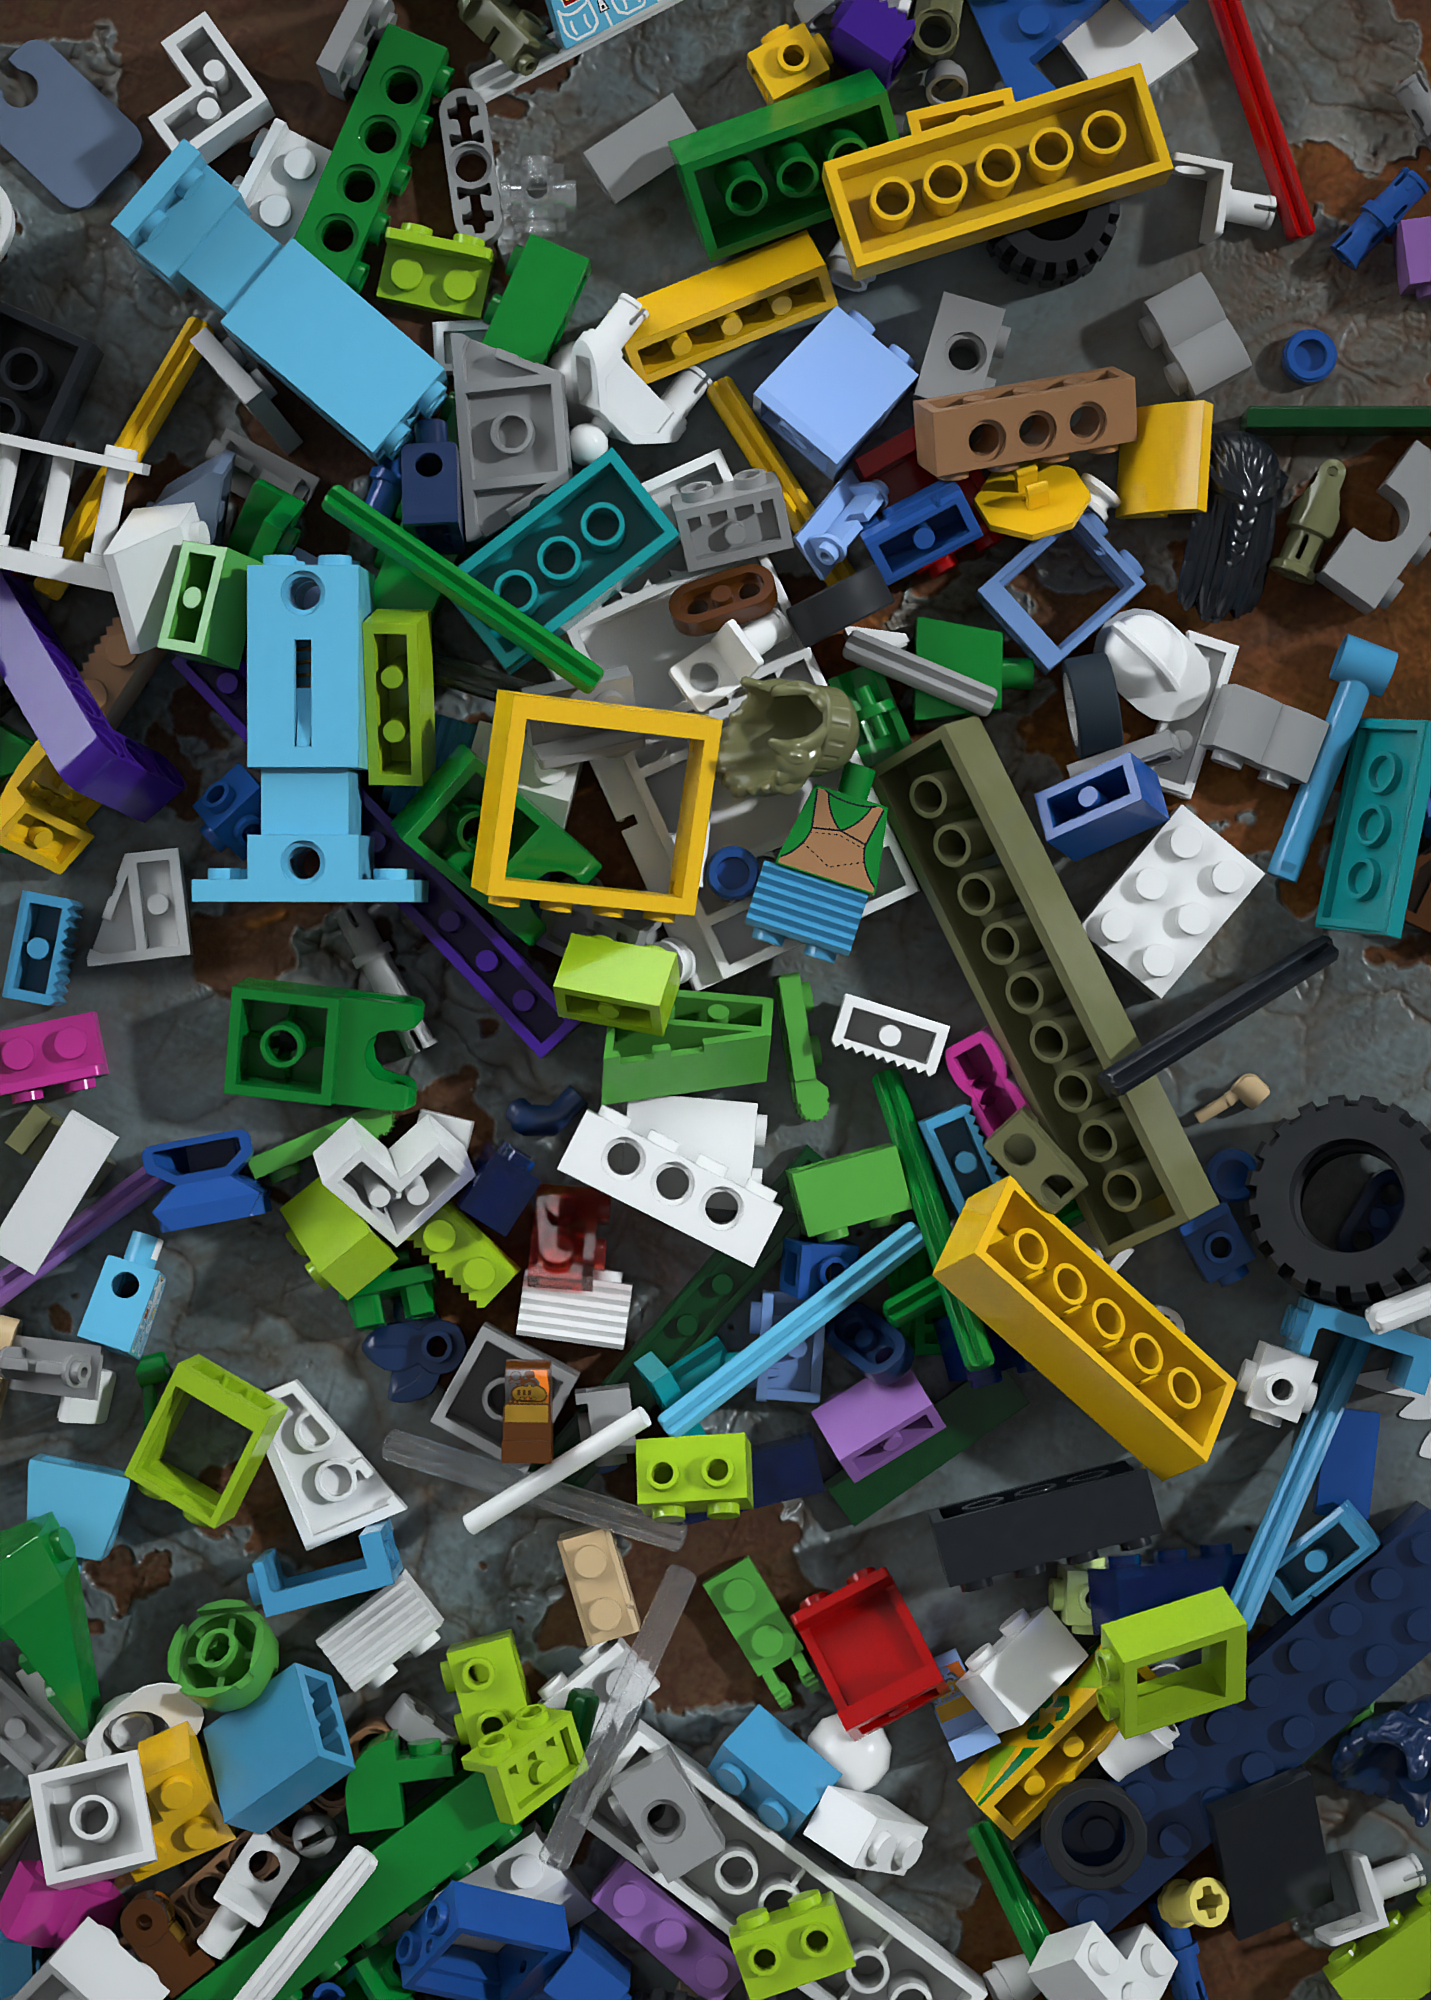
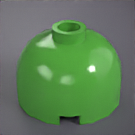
M222 1599L205 1604L197 1610L201 1615L199 1618L194 1620L188 1628L182 1624L175 1632L168 1650V1673L176 1684L181 1685L182 1688L179 1690L199 1706L211 1711L233 1712L247 1707L257 1699L268 1682L276 1676L279 1668V1643L266 1619L244 1601Z

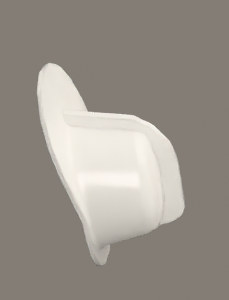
M1138 608L1119 612L1105 622L1096 636L1093 653L1103 652L1107 654L1114 674L1117 691L1138 711L1149 718L1165 722L1186 719L1200 709L1209 695L1211 674L1207 660L1185 635L1166 618L1156 612Z
M160 1682L143 1686L133 1693L116 1696L104 1705L97 1716L95 1727L87 1739L85 1749L86 1760L90 1761L138 1750V1742L185 1721L189 1722L195 1735H197L201 1730L204 1719L203 1708L179 1690L182 1688L181 1685Z

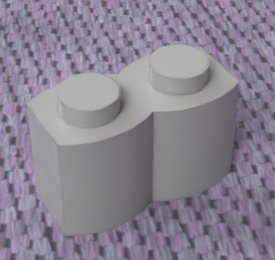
M1202 272L1189 277L1143 303L1140 310L1143 318L1138 320L1139 329L1151 349L1159 346L1165 355L1168 365L1163 367L1164 374L1176 395L1179 396L1184 393L1189 401H1197L1242 377L1251 369L1252 362L1243 343L1226 318L1216 294Z
M1222 684L1199 745L1213 751L1210 758L1213 762L1235 770H1241L1243 763L1260 771L1257 779L1261 782L1288 790L1290 783L1307 784L1330 723L1302 710L1282 704L1249 688L1237 684Z

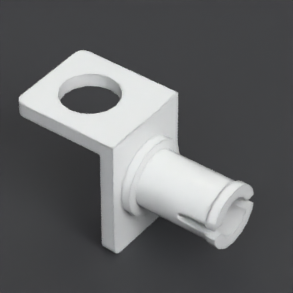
M1180 152L1170 154L1174 167L1171 174L1207 181L1199 243L1209 244L1219 238L1223 233L1225 221L1258 227L1262 230H1268L1271 227L1275 212H1269L1268 208H1276V197L1232 189L1230 182L1233 163Z
M773 608L768 614L758 618L743 629L740 628L734 619H731L722 626L711 641L674 665L668 672L669 676L695 712L701 714L741 687L740 681L742 677H752L764 664L761 655L781 641L788 639L792 635V628L787 618L777 608ZM698 664L711 666L719 677V684L716 690L709 693L698 691L690 681L692 667Z
M254 1832L216 1891L213 1898L221 1905L203 1934L197 1939V1944L209 1955L220 1960H226L230 1949L248 1922L256 1927L261 1926L273 1902L299 1864L300 1855L267 1833L261 1835ZM269 1851L278 1857L280 1871L275 1878L269 1881H262L252 1875L249 1869V1861L256 1852Z
M1352 1848L1343 1850L1344 1860L1361 1912L1314 1929L1316 1938L1330 1946H1337L1388 1927L1389 1923L1383 1907L1384 1900L1412 1889L1426 1886L1425 1875H1417L1416 1873L1423 1870V1867L1414 1853H1409L1405 1857L1371 1869L1365 1854Z

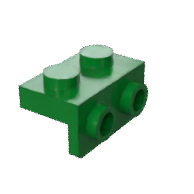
M258 478L249 491L226 547L263 563L264 555H290L301 533L295 526L305 502L264 479Z

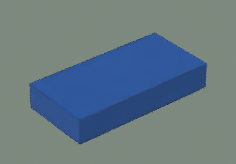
M1345 1408L1316 1476L1313 1513L1328 1515L1348 1499L1363 1518L1369 1520L1381 1415L1378 1411Z

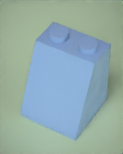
M837 305L753 393L752 410L758 419L833 482L916 386L919 376L913 370L916 366L915 361L903 349L895 344H891L889 348L885 347L872 336L875 328L864 316L853 309L846 314Z

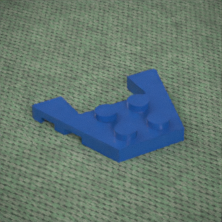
M965 0L988 53L991 55L1000 74L1004 88L1012 87L1015 102L1056 89L1034 65L1110 1ZM1119 0L1151 33L1156 31L1189 2L1188 0Z

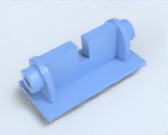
M851 469L847 470L792 538L820 580H824L835 565L843 561L847 556V550L863 529L859 522L869 521L874 514L876 515L879 510H883L888 504L887 495L889 494V488L881 480L874 479L871 482L860 483Z

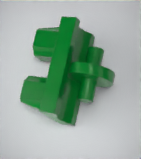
M861 666L827 680L829 687H836L842 690L852 701L859 721V740L856 749L865 767L872 768L912 744V740L883 674Z
M409 1248L395 1251L394 1253L398 1260L348 1301L338 1292L339 1300L348 1307L356 1329L359 1332H366L387 1326L382 1300L401 1296L407 1321L435 1316L436 1295L434 1288L441 1287L438 1271L434 1270L432 1263L394 1271L393 1268L412 1264Z

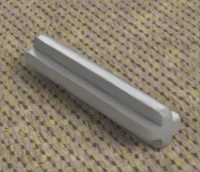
M853 630L849 634L843 648L842 655L847 660L980 716H987L996 701L998 692L995 688L858 630Z

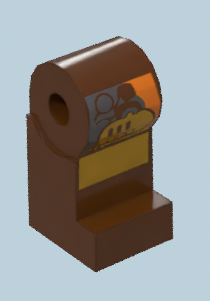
M507 1359L501 1463L551 1464L554 1459L551 1360Z
M155 1889L145 1890L137 1894L123 1910L120 1925L124 1937L143 1963L150 1966L157 1973L160 1982L170 1990L168 1995L171 1999L218 1962L219 1959L209 1955L200 1946H197L175 1918V1906L171 1898L164 1892Z

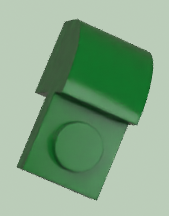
M398 1729L384 1732L368 1742L358 1754L354 1762L356 1769L349 1773L346 1782L345 1800L349 1834L405 1827L408 1818V1808L404 1782L454 1776L457 1767L455 1744L441 1745L440 1738H425L409 1742V1750H400Z

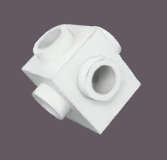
M1259 1340L1253 1360L1245 1359L1240 1367L1235 1388L1242 1391L1238 1401L1252 1407L1249 1415L1250 1418L1279 1428L1283 1418L1298 1423L1301 1412L1309 1414L1315 1402L1318 1383L1312 1382L1319 1361ZM1281 1379V1388L1272 1394L1273 1383Z

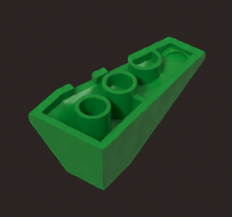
M51 1511L0 1532V1642L12 1639L22 1652L19 1655L18 1664L27 1675L35 1672L41 1675L45 1680L47 1700L76 1736L83 1740L88 1738L94 1729L97 1716L102 1710V1702L78 1562L75 1555V1544L69 1531L64 1527H60Z

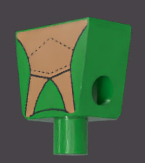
M847 762L843 767L836 790L815 784L783 844L775 864L868 893L869 897H873L878 885L888 814L887 807L867 801L876 771L856 763Z

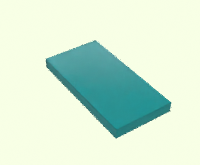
M1360 719L1350 744L1315 928L1401 939L1431 788V721Z

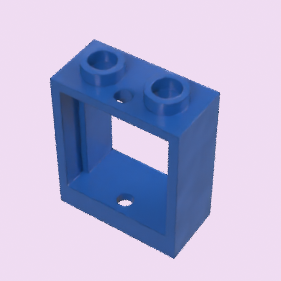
M454 1880L448 1884L435 1900L430 1902L427 1909L408 1930L401 1934L396 1946V1959L400 1964L402 1986L404 1989L456 2000H527L572 1953L565 1907L563 1905ZM461 1934H466L507 1944L495 1954L454 1945L453 1942Z

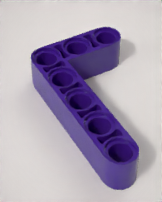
M0 568V674L54 768L71 788L86 797L146 823L186 788L184 778L165 756L111 728L31 590L21 578L11 576L13 571Z

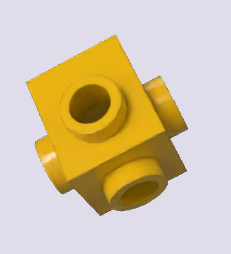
M804 22L792 29L788 24L773 29L761 39V46L747 53V69L767 105L829 83L830 68L828 65L833 63L832 54L823 37L819 33L811 36Z

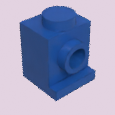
M1218 1199L1219 1205L1175 1227L1174 1230L1202 1280L1208 1284L1218 1280L1221 1287H1225L1246 1276L1250 1272L1246 1263L1255 1259L1256 1256L1230 1212L1231 1209L1227 1202ZM1217 1237H1224L1229 1244L1228 1252L1222 1257H1215L1210 1251L1211 1242Z
M783 1237L779 1290L796 1299L808 1300V1298L817 1293L864 1255L858 1254L859 1245L845 1239L818 1243L817 1238ZM832 1264L831 1278L827 1281L825 1272L827 1267Z

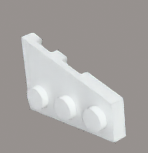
M298 1379L265 1392L289 1406L266 1454L306 1551L408 1508Z

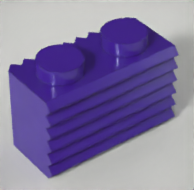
M843 0L830 21V24L834 26L828 38L833 42V61L852 74L871 68L884 88L888 90L910 58L916 28L915 20H907L905 13L898 14L896 7L888 8L887 1Z

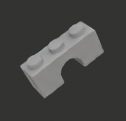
M1418 440L1405 450L1376 491V493L1395 507L1399 515L1400 525L1395 539L1387 542L1375 541L1353 527L1343 536L1316 574V580L1364 615L1373 611L1377 605L1385 610L1404 586V583L1397 578L1408 562L1417 566L1431 549V536H1429L1431 532V450Z

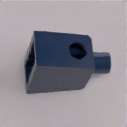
M440 419L417 421L414 424L415 443L401 446L403 528L440 555L466 554L461 466L457 443L448 442L447 422Z

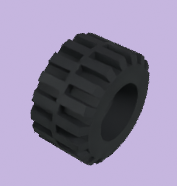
M1113 200L1079 211L1080 227L1075 234L1066 239L1058 241L1044 240L1034 236L1024 228L987 240L986 250L991 258L994 256L999 258L998 268L1006 275L1010 270L1019 274L1017 281L1022 284L1028 285L1030 279L1039 281V288H1051L1052 283L1060 281L1061 286L1072 284L1076 276L1081 275L1085 277L1093 270L1095 264L1102 260L1117 229L1116 223L1120 216V204Z

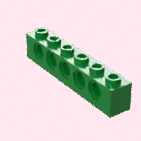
M390 23L385 28L294 238L357 294L361 292L368 277L370 265L364 263L371 245L372 243L377 246L381 245L385 238L386 229L390 225L391 216L385 213L393 195L401 197L409 183L412 167L407 165L414 146L423 148L431 132L434 118L428 116L434 100L436 97L443 99L447 95L455 74V69L449 67L451 60L446 47ZM399 84H411L418 89L415 98L409 103L397 104L389 99L391 91ZM380 132H388L396 137L394 147L386 153H375L368 148L371 138ZM368 181L375 186L374 193L369 200L356 203L347 198L348 190L354 183ZM336 230H347L354 235L352 244L344 251L334 252L326 248L327 238Z

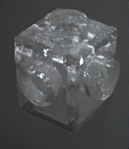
M542 155L522 158V164H510V181H500L501 214H511L514 232L523 233L526 237H529L532 233L541 238L555 236L556 232H568L567 213L577 212L576 179L567 180L564 163H554V158ZM527 190H547V193L542 198L535 199L528 195Z

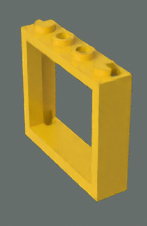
M497 689L471 887L485 895H489V904L504 907H520L521 899L540 900L539 908L564 913H571L573 904L591 905V913L614 918H623L625 909L643 911L642 918L665 923H674L676 914L695 916L723 720L704 714ZM527 719L690 739L668 893L505 877Z

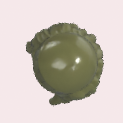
M747 676L742 677L740 684L747 690V698L741 702L735 711L729 714V725L721 731L715 779L722 780L721 785L729 789L735 798H744L750 795L769 797L778 794L790 795L803 787L808 777H819L843 767L853 756L859 740V721L852 701L842 690L836 687L812 685L805 681H788L781 678L763 681Z

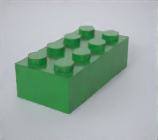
M869 68L668 141V146L697 239L709 261L713 262L834 218L822 181L823 162L899 139L887 90L872 69Z

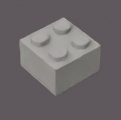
M486 1321L477 1334L430 1422L501 1460L506 1360H551L553 1423L576 1383L580 1372ZM506 1463L525 1474L531 1463Z

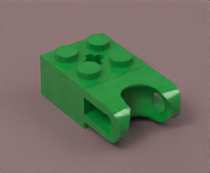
M461 742L390 824L407 845L477 904L484 907L525 943L535 945L547 928L546 924L538 918L537 913L530 907V899H521L520 907L493 905L488 903L489 895H485L471 887L479 825L475 829H471L468 826L464 827V825L474 817H477L480 821L487 763ZM517 790L505 877L537 880L547 872L562 871L576 878L582 884L589 883L602 869L599 861Z
M246 977L232 986L224 1094L326 1106L338 1104L392 1111H403L416 1105L417 1100L416 1082L410 1076L386 1070L376 1059L374 1043L379 1032L408 1031L415 1028L424 1019L425 1003L420 998L414 996ZM285 1031L292 1034L297 1041V1047L292 1051L286 1049L288 1042L280 1041L279 1036Z

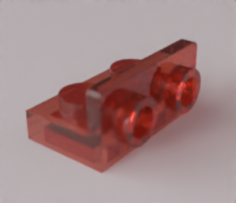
M537 1183L527 1276L528 1287L593 1292L594 1271L605 1272L607 1239L598 1238L599 1224L609 1225L611 1211L610 1195L592 1186L579 1187Z

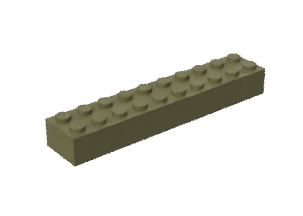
M976 715L944 724L872 767L871 769L876 771L872 787L880 804L888 808L887 818L1021 1091L1029 1103L1032 1113L1039 1120L1038 1124L1077 1165L1088 1182V1186L1075 1197V1200L1104 1259L1188 1222L1219 1205L1220 1203L1157 1075L1155 1074L1115 1099L1105 1096L1103 1088L1098 1084L1097 1079L1100 1072L1141 1048L1142 1045L979 716Z

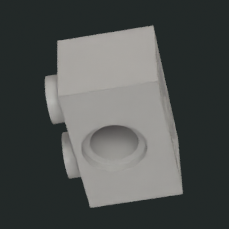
M943 292L911 405L916 400L995 387L996 379L988 377L987 373L992 356L1002 359L1011 331V327L1002 325L1006 309ZM958 347L969 348L975 353L978 364L970 370H959L951 364L949 353Z
M669 1744L612 1778L611 1790L614 1795L608 1798L609 1804L620 1823L624 1827L632 1823L643 1842L636 1846L642 1860L652 1874L661 1871L669 1884L725 1850L724 1834ZM668 1804L677 1810L679 1819L671 1827L660 1828L650 1821L648 1813L656 1805Z

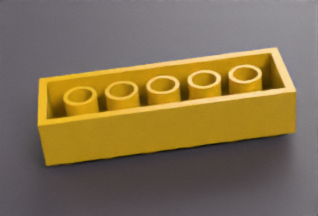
M1141 63L823 162L822 181L855 282L1167 183L1174 167Z
M1011 1175L968 1197L932 1276L1162 1482L1207 1463L1237 1381L1055 1215L1042 1207L1029 1192L1026 1193Z

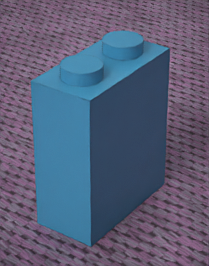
M295 1662L271 1679L261 1695L247 1707L233 1712H226L203 1729L208 1750V1762L213 1771L219 1797V1809L223 1815L224 1823L261 1835L356 1769L332 1675Z

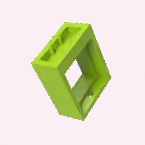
M196 1354L177 1364L123 1475L138 1483V1489L146 1496L156 1500H166L183 1510V1516L191 1523L215 1529L235 1517L289 1406L204 1356ZM192 1396L253 1431L222 1495L162 1459Z
M1223 1586L1101 1625V1649L1097 1650L1095 1654L1102 1679V1688L1096 1690L1097 1703L1105 1720H1113L1125 1740L1245 1700L1247 1622ZM1202 1648L1201 1664L1137 1684L1138 1668Z

